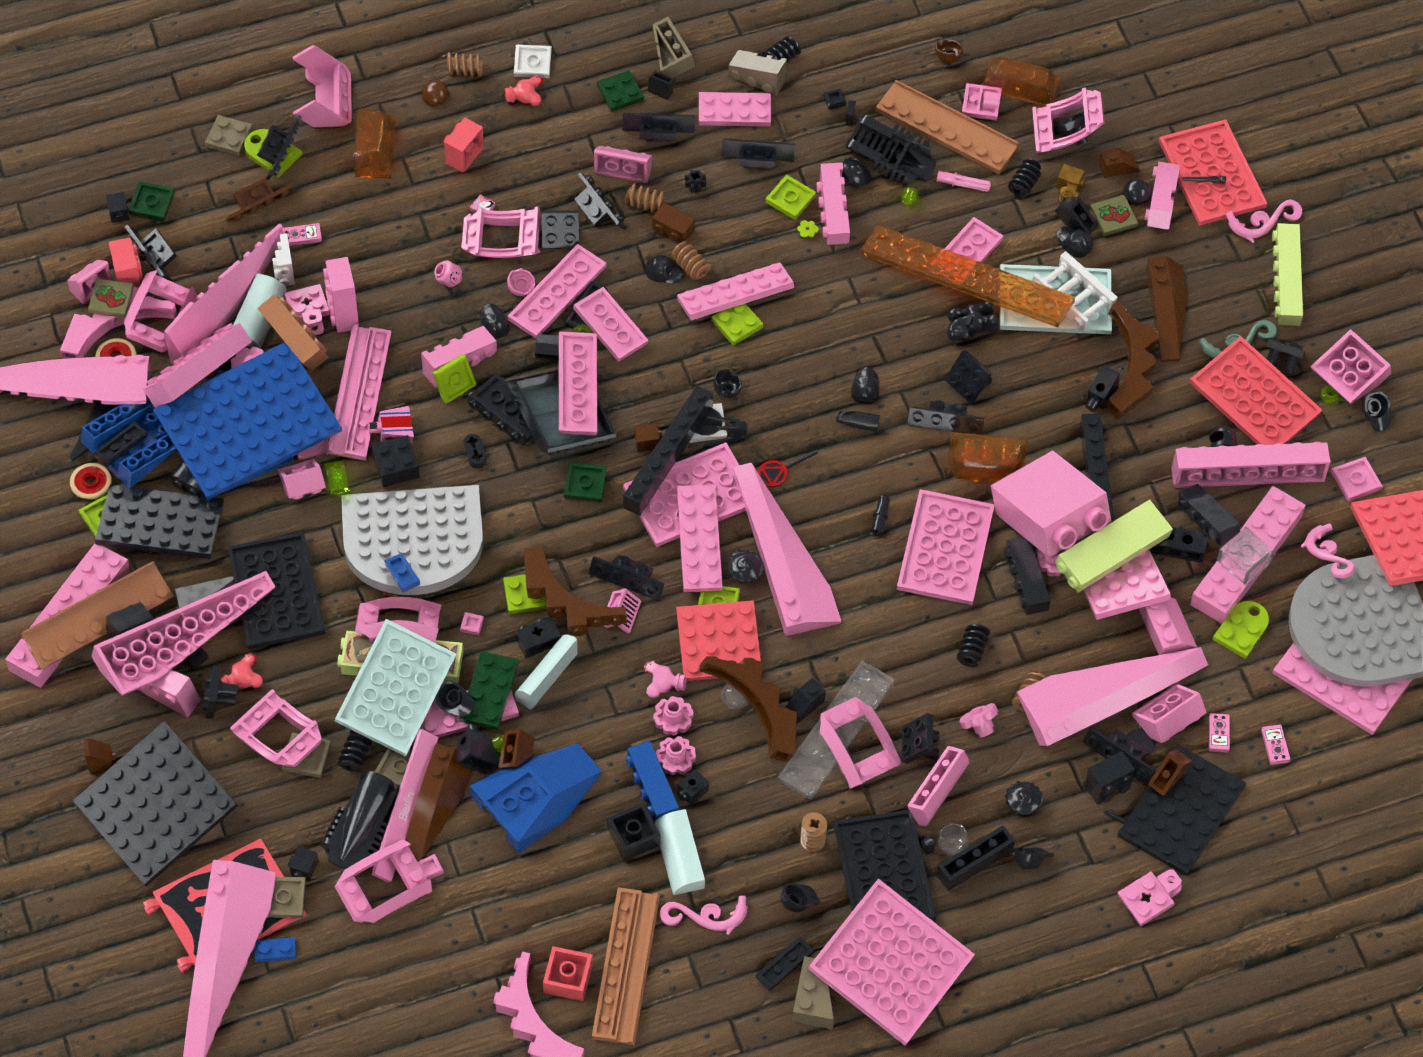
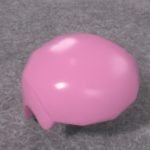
M522 268L512 270L507 278L508 289L515 296H526L534 289L535 278L529 271Z

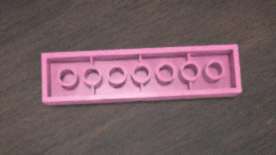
M1327 442L1257 444L1254 446L1238 445L1230 447H1182L1176 449L1171 469L1174 488H1186L1199 484L1201 487L1325 482L1330 465Z
M1272 486L1240 529L1241 538L1229 544L1194 591L1190 605L1222 624L1300 521L1306 505Z
M94 544L31 627L128 575L130 572L128 559L102 545ZM21 638L5 659L8 671L41 688L63 658L41 670L29 651L30 648L27 643Z

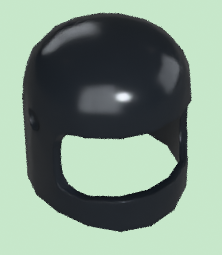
M1215 427L1209 435L1210 442L1212 443L1210 447L1221 445L1227 447L1237 446L1236 433L1231 427Z

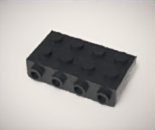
M493 375L474 394L470 392L467 395L470 408L479 411L487 421H492L500 431H505L514 442H519L524 446L533 437L507 385V381L499 375ZM524 395L534 416L547 413ZM551 418L537 421L540 429L550 422Z

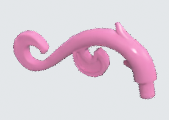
M1286 200L1280 204L1271 218L1264 211H1257L1251 216V223L1258 227L1260 225L1259 221H1261L1263 226L1253 230L1245 228V224L1240 223L1232 211L1228 212L1226 216L1229 220L1228 225L1235 234L1254 243L1253 238L1261 237L1273 228L1286 206L1292 207L1294 213L1289 215L1285 212L1283 217L1292 222L1297 221L1301 217L1302 208L1298 202Z
M1329 523L1312 529L1301 547H1307V550L1312 555L1321 560L1335 562L1331 567V573L1334 577L1347 578L1351 576L1355 571V566L1347 559L1334 556L1337 552L1335 542L1324 541L1321 543L1320 549L1315 544L1318 539L1320 540L1322 536H1325V533L1333 530L1332 525ZM1339 563L1346 565L1347 568L1338 569L1340 567Z
M739 896L735 911L730 913L733 916L724 921H712L708 918L710 915H713L714 920L719 919L721 909L716 904L705 905L701 910L700 916L686 906L676 902H668L661 907L660 919L665 925H677L681 922L683 915L680 913L677 917L669 916V910L679 909L700 926L714 931L727 930V935H729L746 917L748 909L746 905L747 897Z

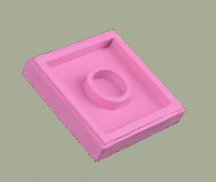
M1366 456L1331 469L1333 477L1348 502L1375 493L1383 488Z

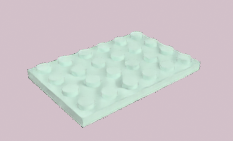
M1000 265V330L1111 334L1112 318L1108 314L1109 310L1106 307H1102L1088 318V327L1084 332L1077 328L1046 297L1034 289L1032 285L1036 273L1044 279L1058 267ZM1085 268L1111 291V269ZM1064 272L1049 283V285L1057 290L1071 280L1072 277ZM1076 284L1062 296L1070 302L1086 289L1080 284ZM1090 295L1075 308L1083 314L1097 303L1098 300Z
M386 619L334 721L406 757L456 653Z

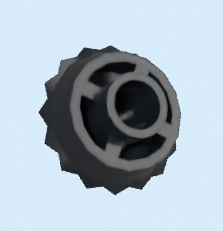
M851 157L845 158L842 161V177H844L846 183L853 187H861L871 182L872 176L866 165H863L862 161H858L856 158L852 159Z
M740 550L737 553H733L731 557H728V562L726 563L729 575L742 583L756 580L764 569L760 556L749 550Z
M1026 780L1011 784L1005 795L1006 804L1009 806V809L1020 815H1031L1037 812L1042 807L1044 800L1042 797L1043 793L1039 787L1035 786L1033 782L1029 783Z

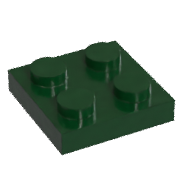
M630 70L597 81V87L611 112L644 101V96Z
M139 181L128 210L129 214L164 222L173 200L175 189Z
M569 462L564 498L602 503L607 466Z

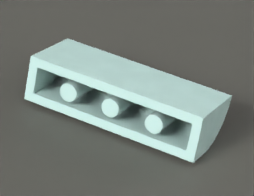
M258 273L252 282L233 325L238 323L242 325L252 341L247 346L261 349L271 324L257 308L274 294L279 298L281 296L284 298V293L287 289L277 279Z
M563 635L515 692L516 701L532 710L578 654L577 639L575 637Z
M686 809L661 816L654 824L660 834V848L673 895L705 889V878Z

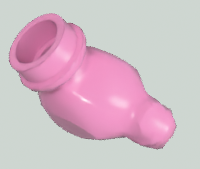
M654 661L647 662L644 666L645 672L653 675L652 683L648 686L646 692L650 698H657L660 694L667 693L672 688H675L676 691L685 690L687 683L686 675L678 673L674 676L669 667L661 666Z

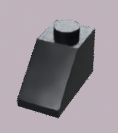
M1079 197L1065 198L1055 210L1065 225L1075 230L1081 229L1089 235L1098 225Z
M811 678L796 691L785 707L797 712L796 725L825 702L826 690Z

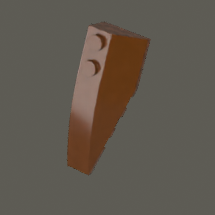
M1167 256L1148 257L1146 274L1155 329L1160 335L1158 341L1160 361H1179L1188 297L1183 265Z
M435 744L405 841L411 844L409 848L417 862L424 858L434 843V839L438 833L440 834L444 824L452 816L458 803L462 801L473 771L471 768L457 764V749L440 744Z

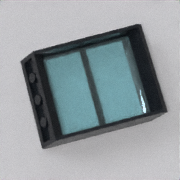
M559 370L507 381V385L541 452L555 455L559 453V450L572 451L576 450V446L580 445L582 447L593 446V442L607 443L610 442V438L616 437V433L598 397L596 436L558 434Z

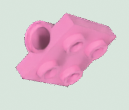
M966 83L962 114L968 117L997 121L1002 88Z

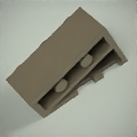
M669 17L653 24L661 73L674 78L695 67L691 52Z
M738 50L729 64L728 76L747 83L752 87L764 90L766 93L777 95L786 81L787 59L776 60L770 55H767L765 58L758 56V53Z
M804 956L792 1022L833 1029L834 1018L829 986L807 969L815 958Z

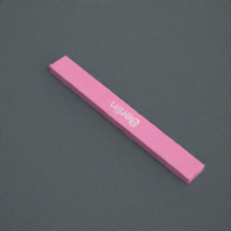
M423 729L418 731L379 850L406 838L418 794L435 744H437L439 738ZM390 857L375 864L371 875L387 883L391 882L396 868Z

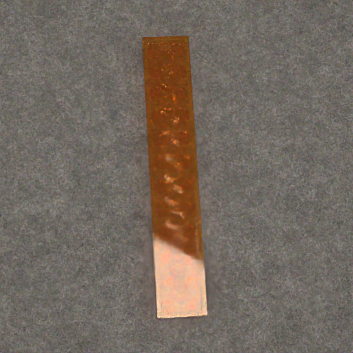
M881 225L876 226L861 248V255L1055 327H1059L1075 302V297Z

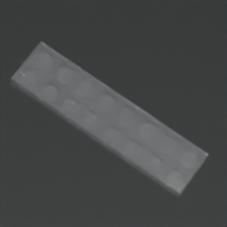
M861 661L826 711L854 697L859 698L875 711L894 685L895 679L868 663ZM865 715L834 729L846 751L867 723L868 719ZM820 719L778 776L779 782L812 800L837 765L832 751L822 735L819 734Z

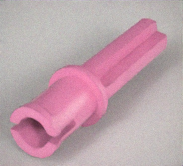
M941 170L938 171L936 182L952 184L953 187L957 185L986 192L990 190V181L957 175V172L953 174Z

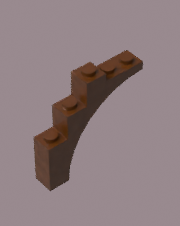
M1117 301L1111 306L1108 314L1117 324L1124 337L1128 354V367L1124 382L1108 399L1105 408L1119 420L1149 397L1154 388L1150 380L1144 377L1154 370L1157 363L1155 357L1148 353V351L1157 345L1160 335L1148 323L1142 327L1140 322L1128 313L1126 307Z
M544 547L524 548L528 598L540 599L546 597L549 617L558 618L567 615L569 635L582 636L583 634H589L588 627L619 626L627 623L625 607L595 605L579 599L561 586L548 567Z
M706 656L700 664L699 671L719 678L744 696L758 714L765 729L769 747V758L788 762L795 754L797 712L788 708H779V686L768 682L761 683L762 661L749 657L743 658L740 663H737L733 660L718 659L716 656Z

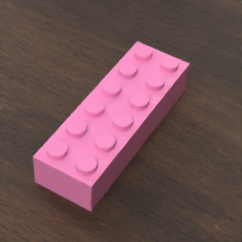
M230 323L224 328L217 329L213 332L214 335L212 337L202 340L200 346L190 349L187 352L188 355L178 358L174 361L173 366L163 369L160 372L161 375L148 380V385L143 390L156 408L174 401L250 344L252 341L240 323L236 325Z

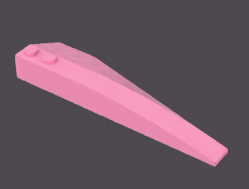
M278 224L265 236L263 243L258 242L255 244L254 250L251 253L249 251L246 252L241 262L237 260L220 275L217 283L212 282L205 294L201 292L197 296L195 303L190 302L164 331L169 359L172 364L178 358L188 355L187 352L193 347L200 346L202 340L212 337L214 331L221 327L224 328L231 323L240 311L256 274L263 275L275 254V250L278 249L277 242H281L280 234H283L281 224Z
M118 355L115 357L56 359L0 367V393L6 390L11 391L13 395L25 392L27 396L58 399L60 396H63L70 401L82 398L85 399V402L93 403L94 400H101L102 404H146L147 395L143 388L148 385L147 381L151 378L149 356Z
M266 571L94 645L91 657L100 672L123 696L160 679L275 589V585Z
M1201 647L1050 675L1017 691V694L1039 746H1049L1167 688L1208 666Z
M213 860L194 970L183 1057L207 1056L216 1030L220 1026L224 1012L231 1002V996L239 984L247 966V960L255 948V942L259 934H261L264 927L263 924L271 911L276 872L234 861Z

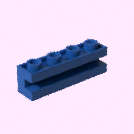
M647 741L628 748V756L625 757L626 763L634 771L632 774L634 782L641 787L640 795L643 801H647V810L651 818L654 817L656 822L658 818L665 814L679 811V806L651 742Z

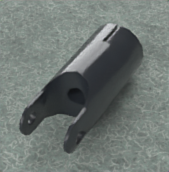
M840 411L836 421L852 428L877 432L880 415L859 411Z

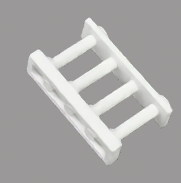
M1065 251L1060 255V267L1044 279L1036 273L1032 286L1065 314L1077 328L1085 332L1088 327V318L1102 307H1106L1110 311L1111 306L1117 302L1118 297ZM1064 272L1068 273L1072 279L1059 289L1055 290L1049 285V283ZM1076 284H1080L1086 289L1070 302L1062 296ZM1090 295L1095 297L1098 302L1083 314L1075 308Z

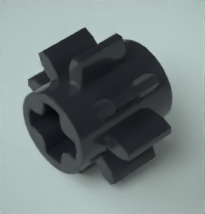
M690 170L689 175H685V188L689 187L691 192H701L702 187H706V174L702 175L700 170Z

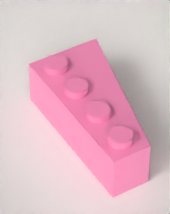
M843 162L821 164L820 182H816L817 193L821 195V197H818L819 208L823 210V212H820L821 223L825 224V227H822L823 238L827 239V245L847 244L850 238L848 211H845L847 210L846 195H844L845 181L844 177H842Z
M482 326L464 334L460 340L456 338L450 340L449 344L444 347L438 345L430 353L426 350L421 353L423 374L437 388L432 374L433 371L461 354L466 355L470 367H474L481 360L494 355L497 351L496 340Z
M173 670L168 671L157 681L137 689L187 718L201 701L190 678Z

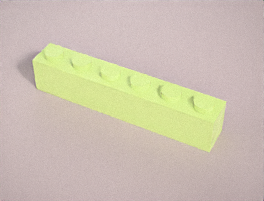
M1278 223L1276 231L1273 230L1272 241L1275 242L1273 257H1276V261L1273 263V272H1276L1274 287H1277V291L1274 294V302H1277L1275 318H1278V325L1300 326L1303 318L1300 224Z

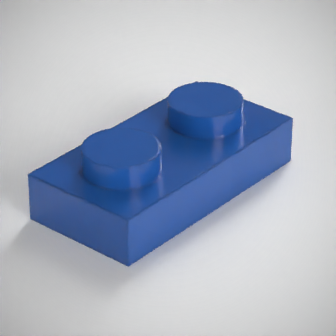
M402 553L384 560L386 568L402 592L420 585L419 578Z
M295 938L256 940L254 948L255 962L296 960Z

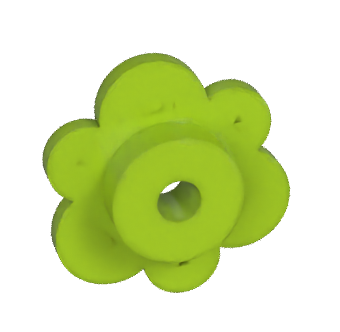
M803 220L800 222L797 230L800 232L801 237L806 238L809 236L812 238L819 231V228L813 221Z

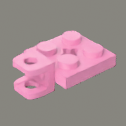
M318 284L285 292L286 301L303 319L304 324L310 329L317 327V330H312L315 335L322 334L324 332L322 317L328 316L330 313L321 285Z
M1167 870L1157 876V878L1152 872H1149L1119 891L1118 896L1141 927L1174 906L1171 898L1181 891L1182 880L1174 870ZM1143 895L1151 896L1149 903L1141 901Z

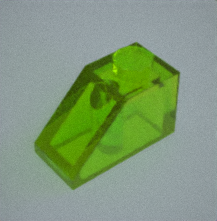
M343 460L324 463L330 494L343 495L345 491H349Z

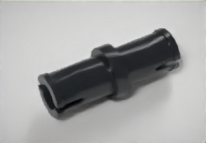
M879 496L877 508L873 513L874 521L871 532L875 535L883 534L885 520L888 519L887 511L890 498L886 496Z

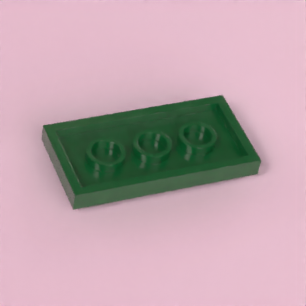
M481 651L468 690V694L474 700V710L467 716H460V722L475 724L493 730L499 729L517 672L519 659Z

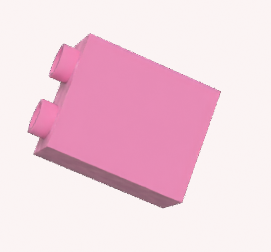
M1054 451L1047 453L991 485L996 515L1048 557L1055 555L1063 549L1072 547L1075 542L1094 531H1100L1111 522L1106 492Z

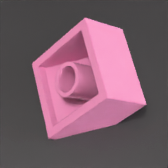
M96 260L88 264L77 274H73L67 280L70 292L82 304L91 299L96 279L112 281L108 262Z
M315 459L277 469L289 499H299L303 497V494L310 492L311 494L321 492L323 488H326L320 465Z

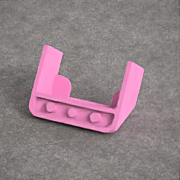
M315 45L293 56L294 61L305 67L306 79L315 85L316 100L295 110L293 115L296 117L298 115L301 116V120L312 127H338L351 123V73L349 68Z

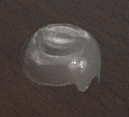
M728 683L722 689L721 701L728 708L739 710L749 704L744 696Z
M956 823L943 827L940 830L938 840L939 848L944 854L951 856L966 849L969 843L966 829Z

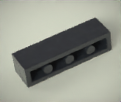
M1199 484L1178 492L1179 508L1185 511L1190 519L1195 521L1201 530L1208 533L1211 539L1216 541L1221 547L1241 538L1240 523Z
M1024 537L1007 540L1004 556L1010 562L1009 571L1011 576L1014 575L1015 578L1014 587L1016 592L1020 594L1019 602L1021 608L1025 609L1026 615L1049 611L1050 598L1032 543Z
M1003 825L938 865L936 876L949 891L1011 853L1014 849L1015 839Z

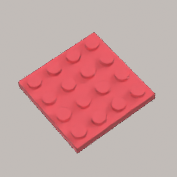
M754 600L676 607L683 675H686L687 681L719 679L699 671L700 664L706 656H716L718 659L733 660L737 663H740L743 658L749 657L761 661Z

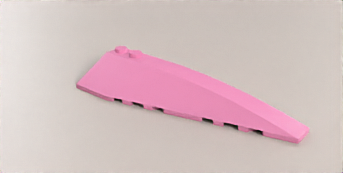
M748 463L733 467L785 636L840 624L842 621L831 587L753 464Z

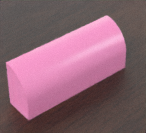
M947 746L907 805L918 826H927L969 765V759L964 750Z

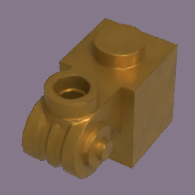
M1066 164L1063 165L1056 188L1060 189V203L1065 198L1079 197L1080 192L1078 190L1079 188L1083 189L1086 181L1083 178L1084 170Z

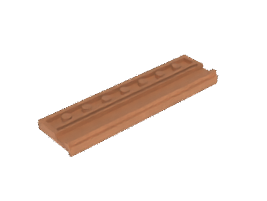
M897 80L894 81V84L876 106V112L999 175L1019 147V142Z
M155 562L148 563L23 631L21 637L30 648L29 651L40 669L42 670L108 634L106 631V616L138 602H141L150 611L172 599L174 596L155 566Z
M619 887L617 889L592 1032V1039L635 1046L660 900L658 893H642L640 890Z

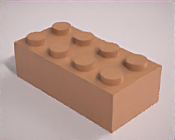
M274 294L257 308L310 371L315 370L329 358L325 353L327 351L326 347L315 338L316 335L304 324L303 319L282 296L279 298Z

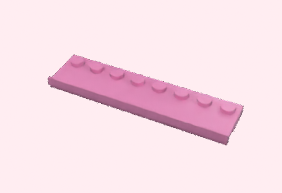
M358 324L352 326L334 413L342 427V431L329 438L326 455L332 454L366 461L371 434L368 432V423L374 422L391 337L390 330L369 327L368 329L358 327Z

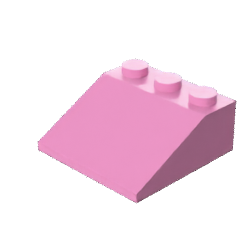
M1351 329L1310 366L1313 371L1350 404L1379 386L1391 375V365Z

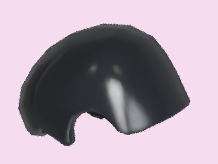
M1137 178L1130 180L1122 190V195H1125L1127 201L1134 203L1135 206L1145 204L1151 198L1152 193L1150 185L1144 180Z
M729 369L719 370L715 374L713 387L718 395L724 398H733L741 392L742 383L738 375H732Z

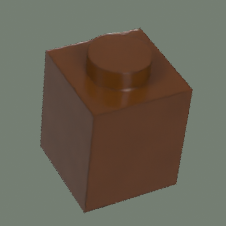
M657 423L634 426L637 452L654 450L663 436L662 430H658Z

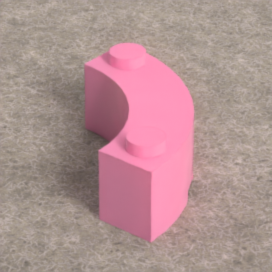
M1158 161V167L1154 166L1152 177L1156 178L1150 210L1146 209L1144 219L1148 220L1147 226L1169 230L1174 197L1171 196V193L1175 194L1180 165Z

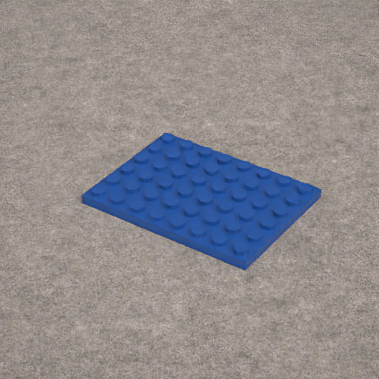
M285 342L183 393L174 401L153 409L155 416L207 500L342 431L341 425L303 365Z

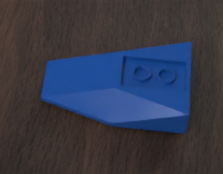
M148 396L146 404H121L82 427L81 443L93 454L133 422L148 432V436L107 467L129 488L138 483L176 450L153 412L155 407Z
M577 743L529 758L518 767L496 772L470 785V796L482 810L486 808L506 831L508 842L520 853L566 821L602 774V771Z

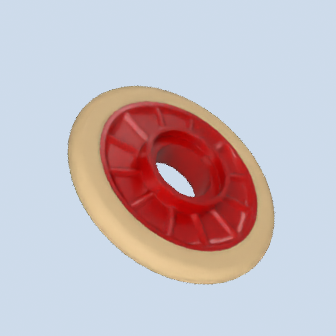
M115 338L102 343L98 347L95 357H111L114 353H119L123 356H135L137 353L135 347L129 341Z
M87 463L79 466L70 477L71 490L75 495L83 499H96L108 492L109 485L112 484L109 470L97 463ZM94 478L96 482L89 485L86 483V480Z

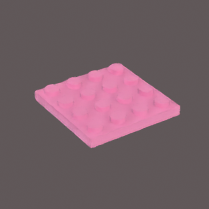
M1150 550L1145 551L1083 590L1096 620L1171 599V594Z

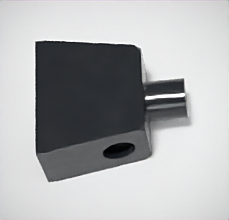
M1105 365L1101 367L1088 389V402L1085 407L1089 411L1095 412L1098 407L1105 408L1108 399L1119 388L1120 373Z
M472 724L457 739V764L486 774L499 764L491 737L480 733L478 725Z

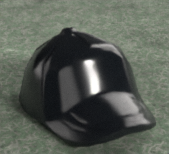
M1067 226L1061 227L1058 230L1057 240L1070 255L1082 258L1093 250V242L1087 232L1081 229L1075 230Z
M657 255L647 261L645 274L650 280L675 284L682 279L684 270L679 265L673 263L669 257Z
M487 304L482 308L480 312L481 327L484 326L494 339L507 336L510 326L502 310L495 304Z
M866 367L857 372L851 387V397L858 403L872 404L879 397V380L877 373L873 369Z
M1382 391L1367 394L1362 404L1363 413L1369 419L1375 431H1384L1391 424L1390 400Z
M446 681L442 684L436 695L437 705L442 710L457 716H467L474 710V700L461 685L453 681Z
M1015 847L1013 849L1015 862L1023 870L1037 869L1041 866L1044 858L1054 856V853H1049L1038 847Z
M787 883L781 892L783 906L795 913L802 912L820 903L815 891L808 885Z

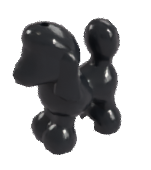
M988 298L979 304H970L964 309L958 307L950 309L947 313L948 319L952 321L947 328L949 339L952 341H967L974 334L982 330L998 333V321L996 314L993 312L992 298Z

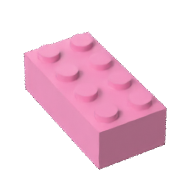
M348 257L327 260L323 273L332 326H336L337 333L351 331L352 326L358 324L359 327L355 286Z

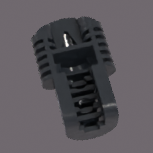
M862 114L845 148L874 162L872 170L876 171L880 165L878 173L881 174L884 168H886L884 173L886 177L891 171V180L897 174L898 177L895 182L899 183L903 177L901 185L905 187L910 182L916 180L927 182L933 174L937 163L930 154L931 141L925 139L923 144H921L922 136H919L917 141H915L917 133L914 132L911 138H909L911 130L908 129L906 134L903 135L905 127L902 126L898 132L899 124L896 123L892 129Z
M373 771L362 773L346 808H338L325 834V838H323L320 844L328 854V861L339 868L347 869L379 851L388 825L387 821L392 813L399 792L397 785L391 779Z

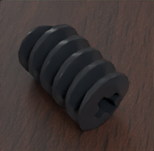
M786 36L783 40L769 47L767 51H763L761 57L766 58L767 55L773 56V59L781 60L786 58L787 62L791 60L790 57L795 58L796 54H801V48L792 37Z
M1024 159L1008 184L1009 191L1019 198H1026L1028 193L1031 192V188L1035 186V183L1041 176L1040 163L1034 159Z
M971 624L966 627L956 657L961 664L968 667H978L977 662H980L982 659L981 655L984 653L983 649L986 647L985 642L988 641L990 630L979 624Z
M350 730V735L347 737V741L338 758V765L347 771L360 772L361 768L359 766L364 764L362 759L367 757L364 752L369 751L368 746L372 744V740Z

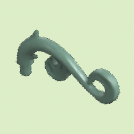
M1261 320L1252 327L1245 340L1251 345L1257 329L1265 327L1268 333L1263 334L1259 332L1258 337L1267 341L1268 339H1273L1277 333L1276 326L1270 321ZM1228 335V337L1225 340V345L1228 347L1236 339H1238L1240 335ZM1205 338L1199 340L1200 345L1203 347V352L1210 358L1214 359L1222 352L1220 348H1215L1211 343H1208Z

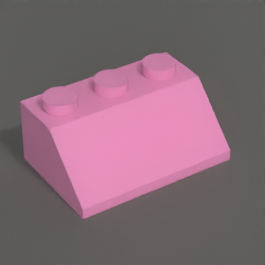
M598 146L594 150V174L648 183L652 168V155L615 149L608 146Z
M1171 598L1167 601L1140 608L1139 612L1159 655L1197 648L1176 599Z
M1176 683L1134 711L1132 716L1150 738L1163 743L1176 733L1184 730L1192 722L1199 720L1207 712L1200 693Z

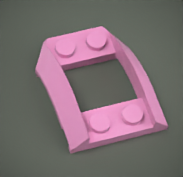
M1082 88V91L1062 101L1046 104L1047 107H1032L1037 153L1071 145L1087 137L1105 124L1101 92L1096 90L1093 92ZM1084 107L1086 127L1077 133L1054 140L1053 119L1072 114Z
M537 206L535 209L528 211L525 209L492 211L484 210L482 207L478 208L475 214L471 215L470 213L464 218L462 249L474 255L492 258H514L540 253L538 249L540 222H542L540 208ZM483 224L520 226L518 247L506 249L483 248Z
M156 270L146 273L123 324L126 328L127 338L162 353L168 350L165 334L135 321L147 293L150 292L182 306L179 314L190 302L195 303L198 295L193 286L190 289L157 276Z
M388 597L360 603L355 632L359 635L365 634L369 637V641L373 642L385 622H377L379 610L388 608L410 609L419 611L418 622L390 621L435 643L439 630L438 621L442 605L412 597Z
M273 689L230 727L233 733L264 758L273 763L296 767L322 741L317 722L307 718L284 699L282 700ZM277 713L302 731L279 753L274 752L253 736Z
M854 697L821 713L819 734L822 735L832 751L842 773L847 779L849 788L860 785L902 764L894 744L879 717L871 706L859 698ZM865 715L876 732L884 750L853 764L834 729Z
M400 840L343 871L335 885V889L354 922L376 923L393 911L432 892L431 879L427 880L409 848L411 845L409 842ZM390 857L408 890L372 909L354 876Z

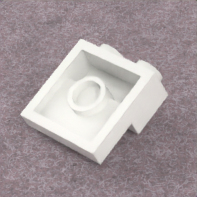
M286 233L280 234L281 242H277L276 258H272L275 279H279L285 287L295 284Z

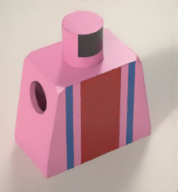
M409 406L379 412L378 422L368 423L369 434L379 433L380 442L408 435L412 445L414 435Z

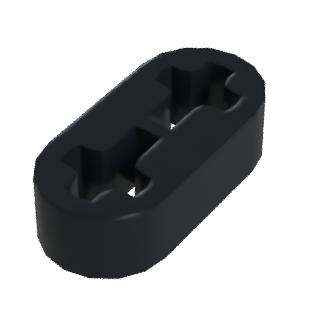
M469 434L464 439L467 458L471 467L480 469L486 463L484 448L478 435ZM471 441L475 443V448H472ZM475 454L478 455L480 461H476Z

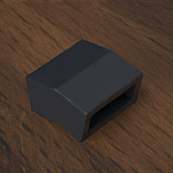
M654 71L649 78L648 92L668 100L673 93L675 79Z
M538 334L535 358L558 360L559 336Z

